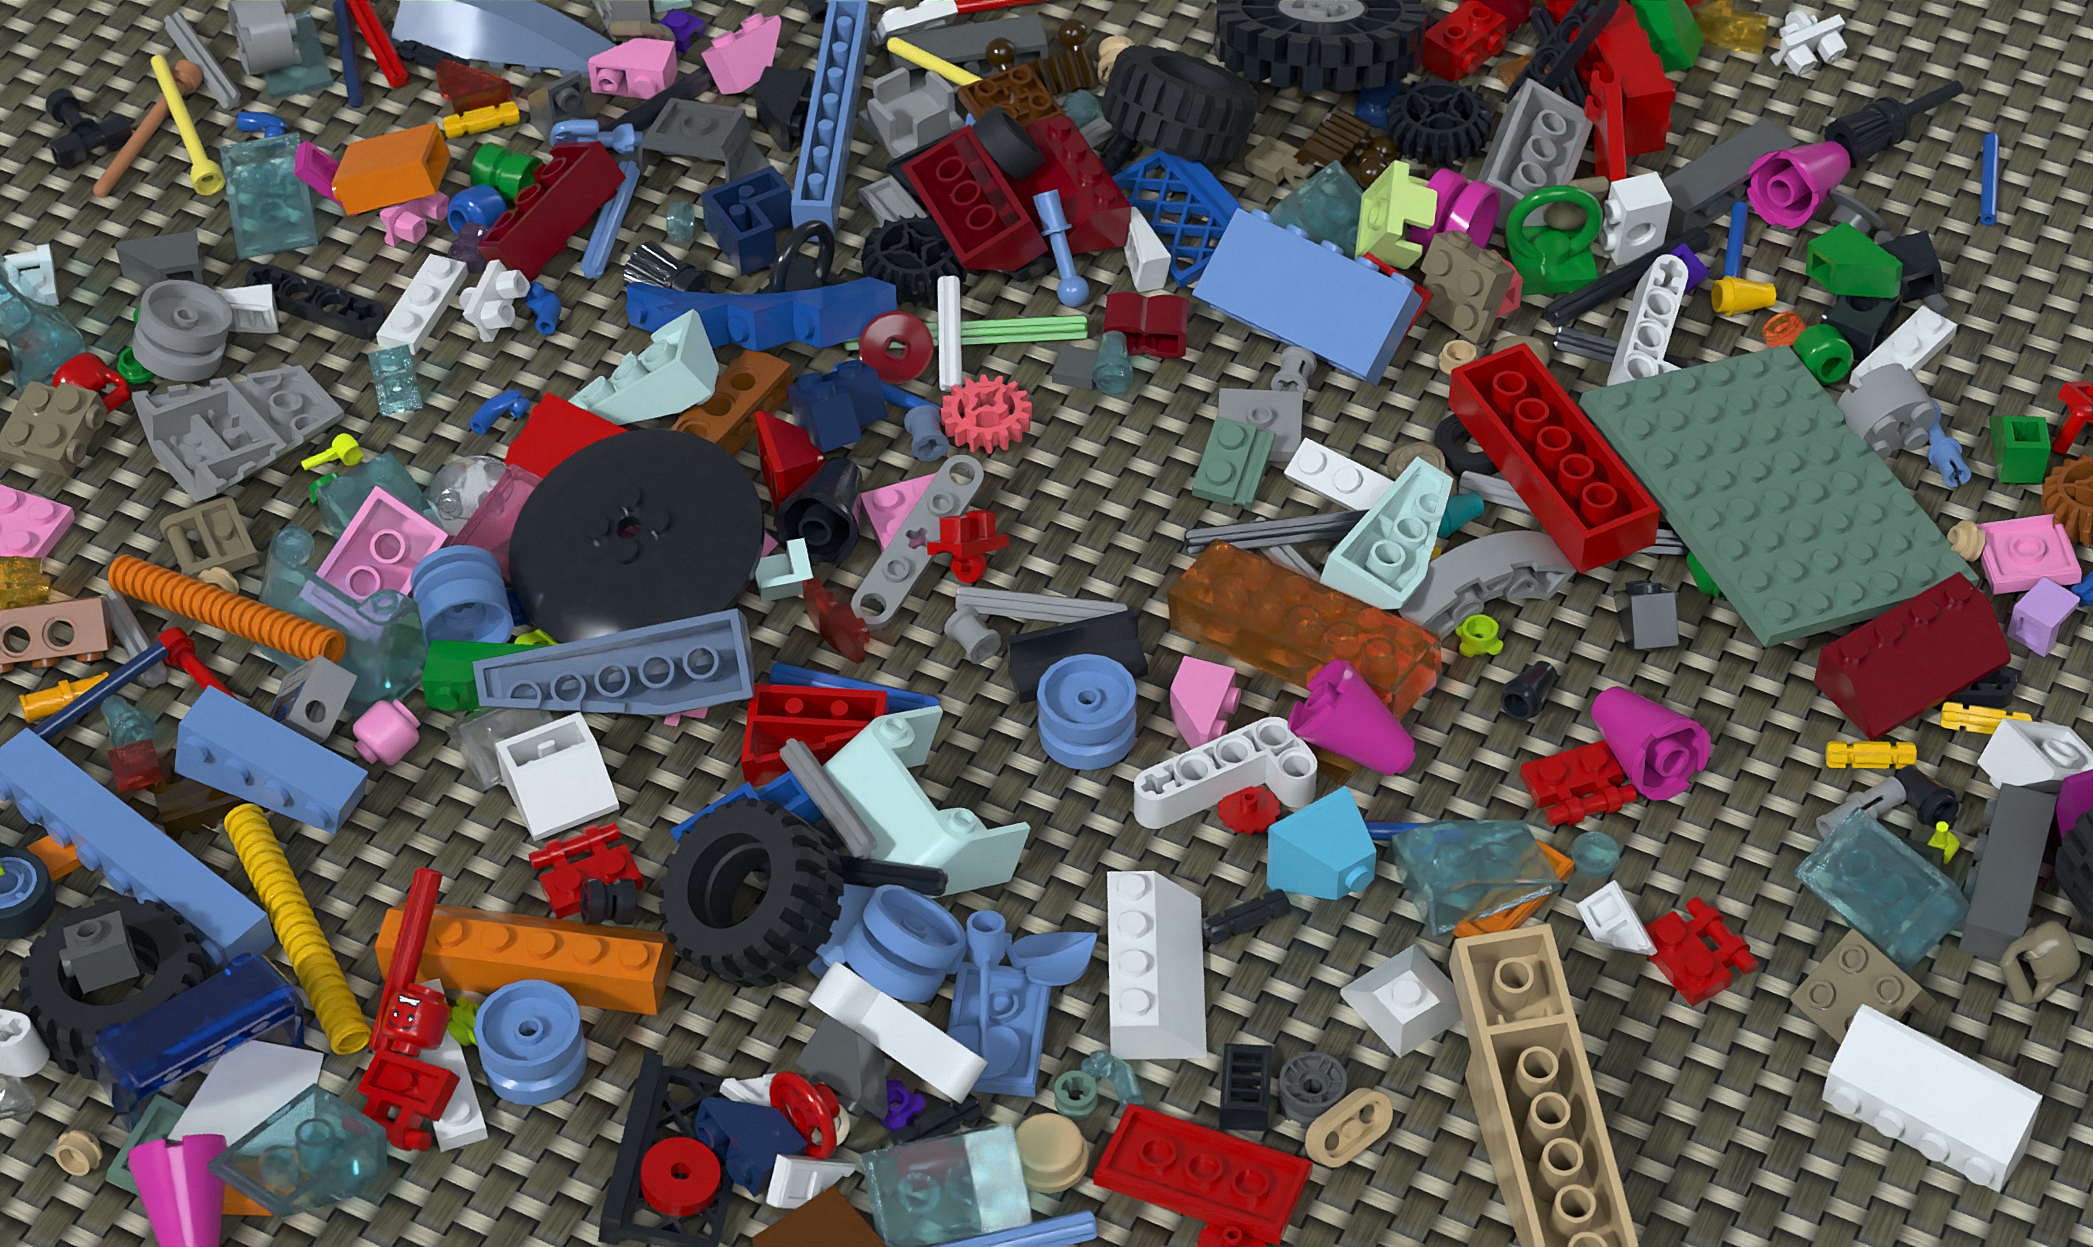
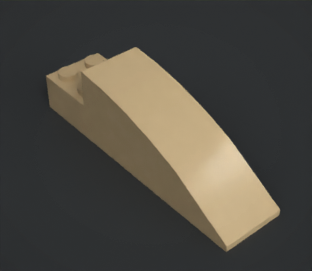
M1537 925L1455 939L1449 967L1471 1048L1465 1077L1487 1152L1521 1247H1639L1551 925Z

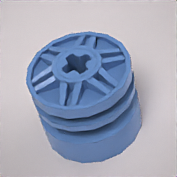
M454 545L438 549L424 557L413 569L410 585L425 649L429 651L431 640L506 643L510 639L514 623L498 559L488 550L473 545Z

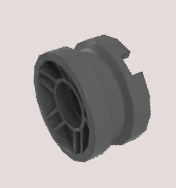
M1314 1051L1299 1053L1288 1059L1281 1068L1279 1078L1278 1103L1284 1117L1288 1121L1293 1119L1300 1123V1128L1309 1129L1310 1125L1318 1117L1346 1097L1348 1079L1344 1067L1337 1059L1328 1054ZM1306 1090H1310L1313 1094L1307 1093Z

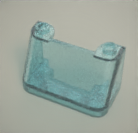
M0 254V334L7 341L15 368V373L12 375L14 386L23 394L30 380L45 385L52 382L55 372L65 362L85 352V344L80 332Z
M291 522L271 540L258 602L343 633L346 639V650L343 658L337 665L358 676L343 709L360 718L379 700H385L390 703L395 699L400 701L422 682V675L428 655L418 603L405 594L390 589L377 591L362 603L349 597L309 570L308 561L315 552L313 536L302 527ZM256 643L257 649L263 655L288 672H292L308 662Z

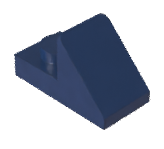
M1385 79L1384 86L1369 89L1361 85L1355 117L1371 124L1372 127L1387 129L1385 119L1392 96H1396L1399 93L1400 87H1403L1404 79L1397 82Z

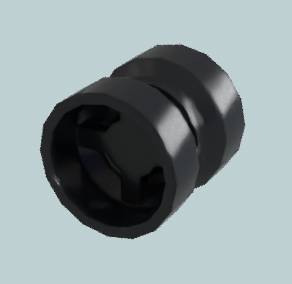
M585 878L583 880L580 890V913L583 924L600 925L604 920H613L617 925H631L634 922L637 896L635 883L632 878H617L613 883H604L600 878Z

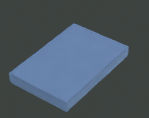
M961 962L958 969L947 1032L960 1025L979 1027L981 968L973 963ZM997 965L990 968L988 1028L1005 1026L1016 1032L1020 1040L1019 1060L1004 1075L990 1079L978 1078L970 1091L1035 1097L1052 986L1030 981L1026 976L1025 968L1015 969L1013 966Z

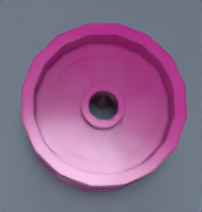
M1441 168L1426 185V188L1437 192L1434 225L1430 229L1411 225L1410 242L1422 245V255L1426 256L1434 234L1455 229L1468 234L1472 238V243L1481 249H1485L1492 236L1500 209L1501 194L1499 188L1478 180H1474L1468 185L1465 175L1447 168Z

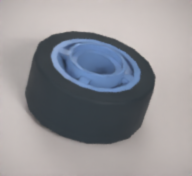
M0 850V859L5 874L0 876V939H12L25 936L41 927L52 914L56 903V896L48 868L39 856L26 850Z

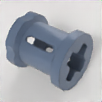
M922 405L911 409L904 418L905 429L913 438L911 444L913 455L919 460L927 462L939 459L949 449L948 438L942 434L940 429L942 423L941 414L937 408L929 405Z

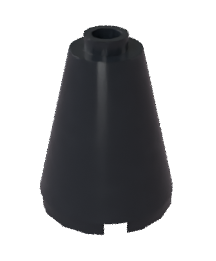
M844 457L828 459L778 506L773 524L774 527L776 525L779 534L777 540L780 546L787 551V541L804 538L811 566H818L820 562H833L832 565L840 564L851 555L858 542L862 473L853 461Z

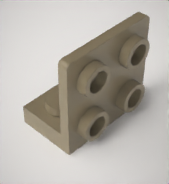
M1854 928L1845 935L1790 997V1000L1840 1045L1862 1004L1898 1021L1911 1006L1916 1008L1922 1015H1925L1937 1002Z

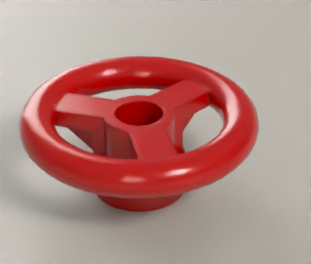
M781 1071L776 1073L769 1085L771 1106L778 1108L808 1143L805 1155L821 1160L829 1158L834 1153L837 1144L833 1120L840 1115L839 1103L834 1093L823 1083H817L812 1086L807 1080L794 1072ZM816 1127H820L821 1145L812 1142V1134Z

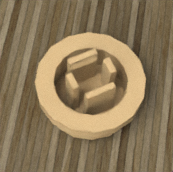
M1043 1113L1033 1115L1023 1121L1015 1131L1014 1138L1009 1146L1008 1163L1011 1174L1022 1186L1034 1192L1042 1193L1064 1191L1078 1183L1087 1171L1088 1147L1085 1138L1081 1135L1080 1129L1072 1120L1060 1114Z

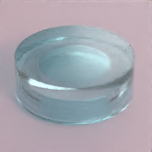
M674 201L667 213V233L673 241L687 242L690 240L694 229V208L691 202Z
M1587 832L1580 835L1574 841L1571 860L1575 862V870L1583 876L1603 878L1610 875L1616 869L1619 848L1615 840L1601 832Z

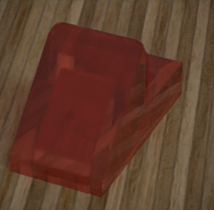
M445 58L435 67L440 95L452 101L454 114H458L459 117L463 116L464 112L493 105L496 109L500 107V104L512 101L509 80Z

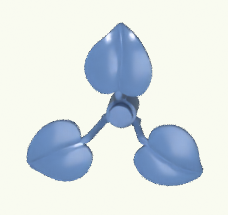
M982 910L969 916L967 932H965L967 937L965 946L953 966L945 968L947 974L957 973L966 952L973 964L981 968L979 1027L960 1025L950 1029L946 1034L989 1062L979 1076V1079L996 1078L1006 1074L1016 1065L1020 1056V1040L1013 1029L1005 1026L988 1028L990 968L1000 963L1006 951L1013 968H1025L1026 976L1030 981L1049 986L1070 984L1078 980L1087 970L1097 943L1096 932L1034 934L1025 936L1012 945V934L1005 933V919L1001 914L991 910Z

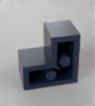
M773 165L701 193L705 229L741 276L773 264L777 255L774 232L793 224L791 188Z
M860 360L846 361L837 365V371L822 375V373L806 374L798 378L797 384L786 387L796 426L806 430L811 443L822 452L862 440L860 426L888 417L877 370Z

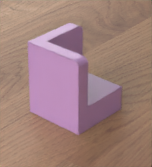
M2043 576L2014 606L2007 636L2045 657L2055 646L2060 624L2078 607L2080 598Z

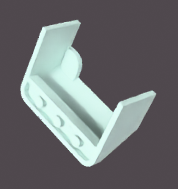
M940 706L879 716L822 766L877 840V849L871 852V857L868 859L941 868L948 875L945 893L941 896L1011 881L1031 829L1027 822L987 830L981 820L968 809L950 808L938 811L907 769L925 764L943 714ZM925 895V896H927V897L930 898V899H932V898H937V897H941V896Z

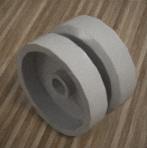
M167 280L153 284L145 290L140 303L138 322L131 344L134 357L147 370L160 377L174 381L194 382L209 378L219 370L222 363L226 339L233 318L230 304L218 292L192 281Z

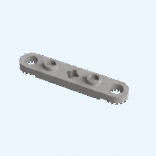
M955 455L944 462L855 592L851 602V617L857 626H861V629H868L869 632H872L873 630L880 631L888 626L936 557V555H927L926 547L927 542L940 539L939 517L963 516L977 493L980 492L984 472L981 464L975 458L968 455ZM958 468L960 470L964 468L965 471H970L974 480L967 485H959L952 481L950 473H953L954 470L957 471ZM919 535L924 536L926 547L920 545L916 550L910 547L911 540L908 537L917 539ZM877 599V602L881 601V604L884 605L885 611L879 616H868L861 610V604L865 600Z

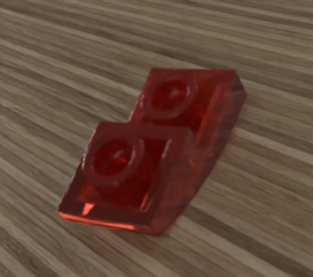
M819 576L803 580L804 608L818 633L845 658L855 664L865 662L864 644L870 642V638L863 617H855L849 602L837 605L833 592H825Z

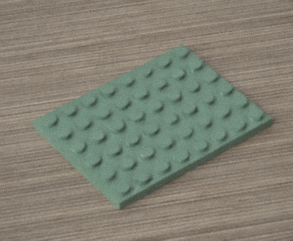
M1788 344L1582 393L1578 405L1628 470L1658 505L1661 513L1765 648L1879 617L1957 572L1962 573L1975 587L1980 579L1958 552L1951 551L1953 545L1866 440H1862L1858 434L1851 432L1843 420V412L1837 407V404Z

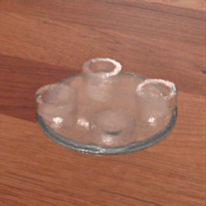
M468 456L452 461L439 470L431 483L430 494L434 505L437 507L439 516L444 520L484 518L485 520L493 521L505 514V506L511 500L516 484L513 473L500 460L487 456Z

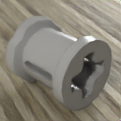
M1290 346L1284 349L1280 356L1281 368L1273 376L1271 388L1273 391L1303 392L1304 398L1308 392V377L1314 373L1317 367L1316 357L1310 350L1304 347Z
M965 606L957 610L945 624L944 632L950 640L958 641L967 652L968 660L973 664H981L990 659L1001 646L1000 634L993 629L989 630L980 621L979 612L972 606Z

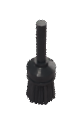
M1954 80L1907 104L1899 103L1896 99L1889 96L1881 97L1875 102L1865 105L1861 111L1836 118L1835 121L1829 123L1825 127V142L1834 141L1842 145L1849 154L1850 168L1855 169L1880 150H1887L1895 144L1905 141L1910 133L1912 118L1963 93V86L1958 80Z
M652 240L637 246L630 260L626 262L625 274L623 276V286L625 287L636 282H642L667 289L715 294L714 291L710 290L711 278L708 273L701 270L698 271L690 263L683 264Z

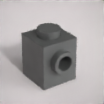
M120 910L63 928L67 948L59 950L61 962L68 978L76 975L83 993L140 975L134 945Z

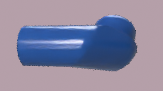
M268 112L238 113L237 124L239 131L265 132V139L273 144H280L286 140L285 131L288 130V125L284 119Z
M532 282L524 297L526 305L538 316L535 324L538 332L549 335L555 331L562 309L561 302L552 292L544 290V286L541 283Z
M510 389L487 400L468 422L469 426L475 433L484 435L506 410L513 417L520 418L530 406V401L521 395L522 391Z

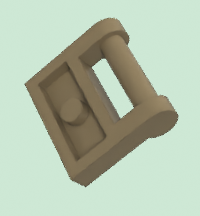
M231 495L171 514L162 519L159 524L163 538L171 543L182 569L180 574L197 579L203 570L210 571L213 567L224 568L232 573L259 564L254 545ZM194 529L198 530L209 558L198 562L186 537L187 532Z

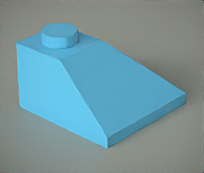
M1346 786L1269 826L1267 885L1271 890L1280 888L1288 893L1338 900L1351 892L1363 890L1374 880L1376 849L1353 795Z

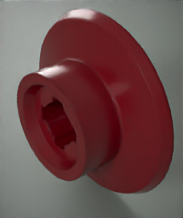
M888 311L874 317L865 326L859 340V354L862 362L877 370L879 380L892 384L906 383L920 376L928 367L933 355V339L928 327L915 315L904 311ZM896 341L902 346L905 345L902 356L896 357V355L887 353L892 342Z

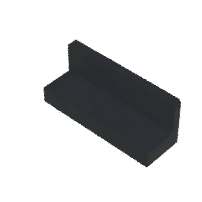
M1134 609L1013 635L1007 638L1008 672L1020 704L1036 701L1040 678L1051 665L1070 656L1081 654L1106 656L1121 663L1133 676V679L1148 676V663L1138 639V616Z

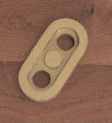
M1359 1088L1318 1117L1310 1125L1305 1139L1306 1150L1310 1158L1328 1167H1340L1380 1138L1391 1124L1393 1108L1389 1098L1381 1092L1369 1088ZM1364 1107L1363 1114L1359 1118V1112Z

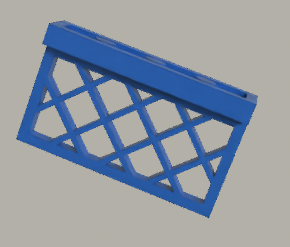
M1158 150L1116 174L1112 179L1119 189L1121 187L1134 188L1131 198H1126L1132 207L1143 211H1155L1152 222L1147 221L1155 234L1176 235L1173 245H1164V247L1171 255L1168 275L1181 289L1202 276L1215 251V248H1208L1211 237L1222 238L1237 207L1242 210L1244 208L1199 160L1192 161ZM1160 165L1166 170L1164 179L1145 178L1146 173ZM1141 190L1161 191L1158 200L1139 199ZM1168 192H1186V201H1166ZM1162 213H1182L1179 224L1161 223ZM1190 214L1207 215L1209 217L1207 225H1188L1187 222ZM1183 236L1203 237L1201 247L1181 246ZM1177 257L1197 258L1196 264L1182 272L1175 266Z

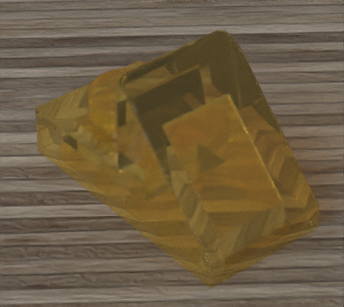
M1707 0L1691 7L1690 12L1705 37L1702 44L1762 55L1765 47L1769 16L1735 10L1736 0Z

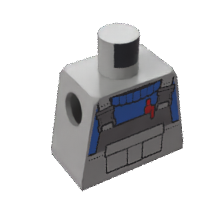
M318 655L284 676L269 718L311 741L321 744L328 738L358 676Z

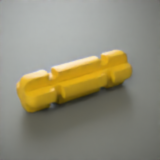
M511 101L500 104V107L496 109L493 105L464 112V115L461 117L458 114L446 116L443 118V127L447 138L453 139L463 136V132H468L470 135L499 128V124L502 123L504 126L517 124L520 120V114L516 103Z
M1945 702L1941 710L1940 723L1941 727L1946 729L1959 730V727L1963 726L1966 727L1965 731L1993 735L2003 718L2031 722L2032 718L2029 713L2013 711L2012 715H2006V710L1975 705H1969V709H1965L1962 703Z
M1829 741L1825 748V760L1830 768H1846V764H1851L1852 768L1889 769V764H1894L1896 769H1902L1907 765H1915L1917 750L1912 742H1896V746H1891L1890 742L1853 741L1852 745H1847L1846 741Z

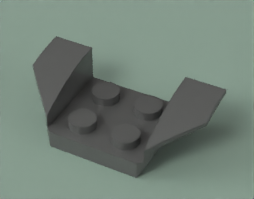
M676 98L669 99L650 129L642 133L643 140L639 147H634L633 155L617 153L614 158L617 165L621 161H635L637 163L636 167L640 170V175H644L656 150L666 155L683 154L695 156L704 161H725V184L769 167L766 159L750 136V125L745 109Z

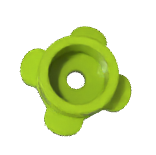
M1477 614L1468 617L1455 629V633L1460 636L1462 642L1459 647L1461 654L1467 657L1484 655L1486 653L1491 655L1499 654L1503 649V642L1497 637L1498 623L1486 615Z
M459 996L456 999L457 1006L451 1009L452 1015L447 1029L460 1044L469 1046L471 1043L477 1045L474 1025L480 1006L475 1002L470 1003L464 996Z

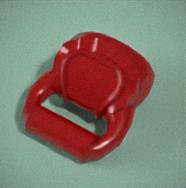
M83 352L69 359L55 372L52 378V385L58 388L61 382L95 392L107 388L106 385L108 384L118 386L102 398L103 403L108 409L106 415L128 401L131 392L123 376L107 368L105 362L99 356L89 352Z

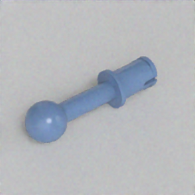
M1058 189L1033 196L1043 228L1040 236L1049 235L1061 276V281L1057 287L1058 298L1068 307L1081 306L1089 297V286L1084 278L1077 275L1064 231L1072 228V226L1067 224L1064 217Z
M1931 399L1937 408V417L1931 428L1927 431L1930 436L1928 441L1931 444L1927 456L1930 463L1938 467L1945 484L1948 487H1957L1958 485L1954 477H1958L1963 485L1969 481L1971 471L1961 456L1962 447L1960 443L1954 438H1947L1939 424L1941 419L1940 406L1935 400Z

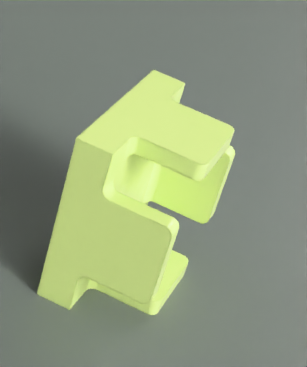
M1394 160L1362 194L1355 260L1357 256L1364 257L1368 251L1388 265L1408 269L1422 255V245L1406 241L1407 223L1425 229H1430L1434 225L1437 192L1426 188L1429 181L1409 176L1410 164Z

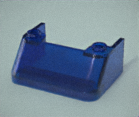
M251 952L243 953L227 964L226 970L124 1025L114 1023L101 1030L96 1035L95 1039L97 1042L91 1049L95 1076L131 1134L138 1121H140L138 1102L281 1024L296 1048L303 1045L304 1002L293 984L265 955L258 954L253 956Z

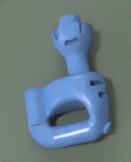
M570 120L556 123L551 130L549 139L552 147L556 143L600 141L605 148H613L618 153L624 155H633L634 147H639L643 140L642 132L633 131V125L630 123L622 124L612 132H599L597 120Z

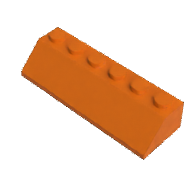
M407 900L387 909L375 944L382 979L385 981ZM435 904L414 984H421L440 978L442 988L493 994L508 984L522 980H542L564 988L579 1006L658 1016L676 951L674 944L668 941L664 932L601 924L585 925L583 922Z

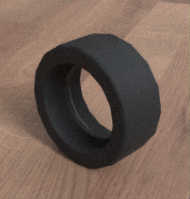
M997 105L993 106L972 125L974 134L986 151L1008 174L1019 182L1025 181L1046 161L1043 153L1029 134L1012 116Z

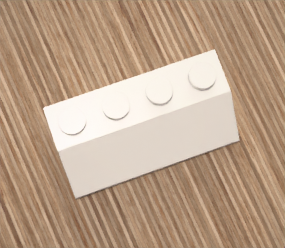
M1155 871L1107 872L1111 1060L1207 1058L1201 898Z
M1862 1004L1828 1071L1822 1100L1832 1104L1839 1112L1853 1115L1870 1124L1881 1134L1890 1138H1896L1919 1150L1928 1159L1940 1161L1959 1171L1970 1181L1978 1185H1985L2000 1193L2026 1152L2043 1096Z

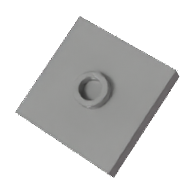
M1220 388L1218 417L1257 426V430L1269 432V430L1276 431L1275 442L1268 461L1291 462L1301 445L1303 392Z

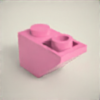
M761 13L752 15L741 22L742 29L734 34L732 31H728L715 37L711 41L713 46L701 53L722 95L744 91L759 81L765 66H772L782 23L779 15L763 17Z
M637 37L591 57L588 61L592 92L643 99L653 97L674 83L678 72L675 42Z
M1184 656L1170 688V717L1190 748L1194 749L1226 735L1228 723L1225 720L1228 713L1233 715L1236 713L1240 702L1241 689L1235 687V668Z

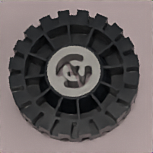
M1217 0V3H1215V56L1219 62H1225L1224 67L1233 73L1244 72V78L1256 82L1271 78V86L1287 89L1296 82H1303L1302 90L1322 91L1323 84H1331L1335 91L1355 90L1356 82L1368 89L1384 86L1385 79L1397 82L1407 78V72L1415 73L1421 67V62L1424 61L1427 8L1425 4H1421V0Z

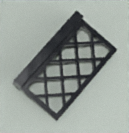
M645 1052L601 1214L598 1242L617 1246L620 1237L662 1247H719L734 1186V1180L726 1170L725 1174L721 1167L726 1164L719 1156L716 1158L720 1165L719 1183L722 1186V1191L716 1194L708 1207L688 1216H673L659 1211L665 1221L654 1227L632 1223L635 1213L650 1205L644 1196L639 1198L641 1192L640 1172L646 1153L661 1141L656 1135V1130L674 1121L686 1138L701 1142L697 1133L694 1132L683 1116L698 1109L701 1101L705 1098H720L724 1095L719 1091L725 1080L724 1078L664 1066V1056ZM668 1084L689 1087L696 1098L676 1107L666 1094ZM662 1107L667 1111L663 1115H661ZM682 1173L673 1174L675 1179L678 1180L688 1178ZM718 1205L715 1215L712 1212L711 1208ZM702 1214L712 1228L710 1240L689 1236L681 1224Z

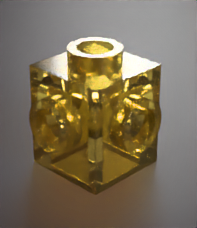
M0 556V609L42 604V601H50L51 577L50 575H43L42 557Z

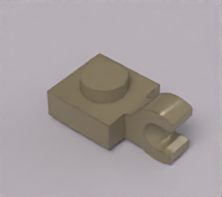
M1269 135L1244 158L1245 170L1275 184L1286 178L1294 189L1303 194H1308L1316 185V181L1308 177L1315 170V166L1310 162H1307L1304 166L1297 163L1300 149Z

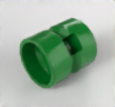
M487 142L480 147L474 157L470 171L471 186L477 184L492 186L503 196L505 201L514 203L513 198L520 189L527 188L536 182L532 173L543 161L536 156L520 151L511 154L510 148L493 142Z

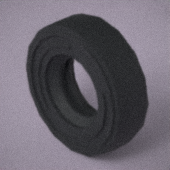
M1455 413L1442 420L1436 428L1434 443L1442 451L1445 458V466L1453 475L1461 478L1462 473L1468 470L1490 476L1499 471L1484 451L1472 453L1465 452L1456 447L1455 443L1458 439L1473 436Z

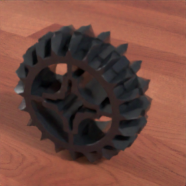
M1426 77L1424 83L1420 84L1412 81L1409 88L1400 87L1399 93L1396 96H1392L1388 112H1386L1385 124L1387 125L1386 133L1388 137L1393 139L1398 152L1404 153L1405 159L1417 158L1418 164L1421 165L1425 162V158H1433L1434 168L1438 163H1445L1451 168L1454 161L1465 164L1469 156L1477 157L1479 150L1486 147L1489 132H1491L1492 119H1490L1489 103L1483 100V93L1473 92L1472 85L1462 87L1458 79L1450 83L1445 82L1443 77L1440 81H1431Z
M916 212L912 218H904L899 214L898 220L895 222L885 219L882 228L874 227L871 236L865 238L861 254V267L863 268L864 278L871 277L896 285V301L899 307L905 302H912L915 308L919 302H927L932 306L934 299L938 298V279L940 277L956 276L959 278L961 285V283L966 282V276L969 269L964 268L931 214L926 218L918 217Z

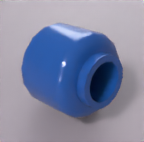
M477 184L456 193L450 199L447 221L452 231L463 239L471 242L482 240L499 216L507 211L506 202L503 196L492 186Z

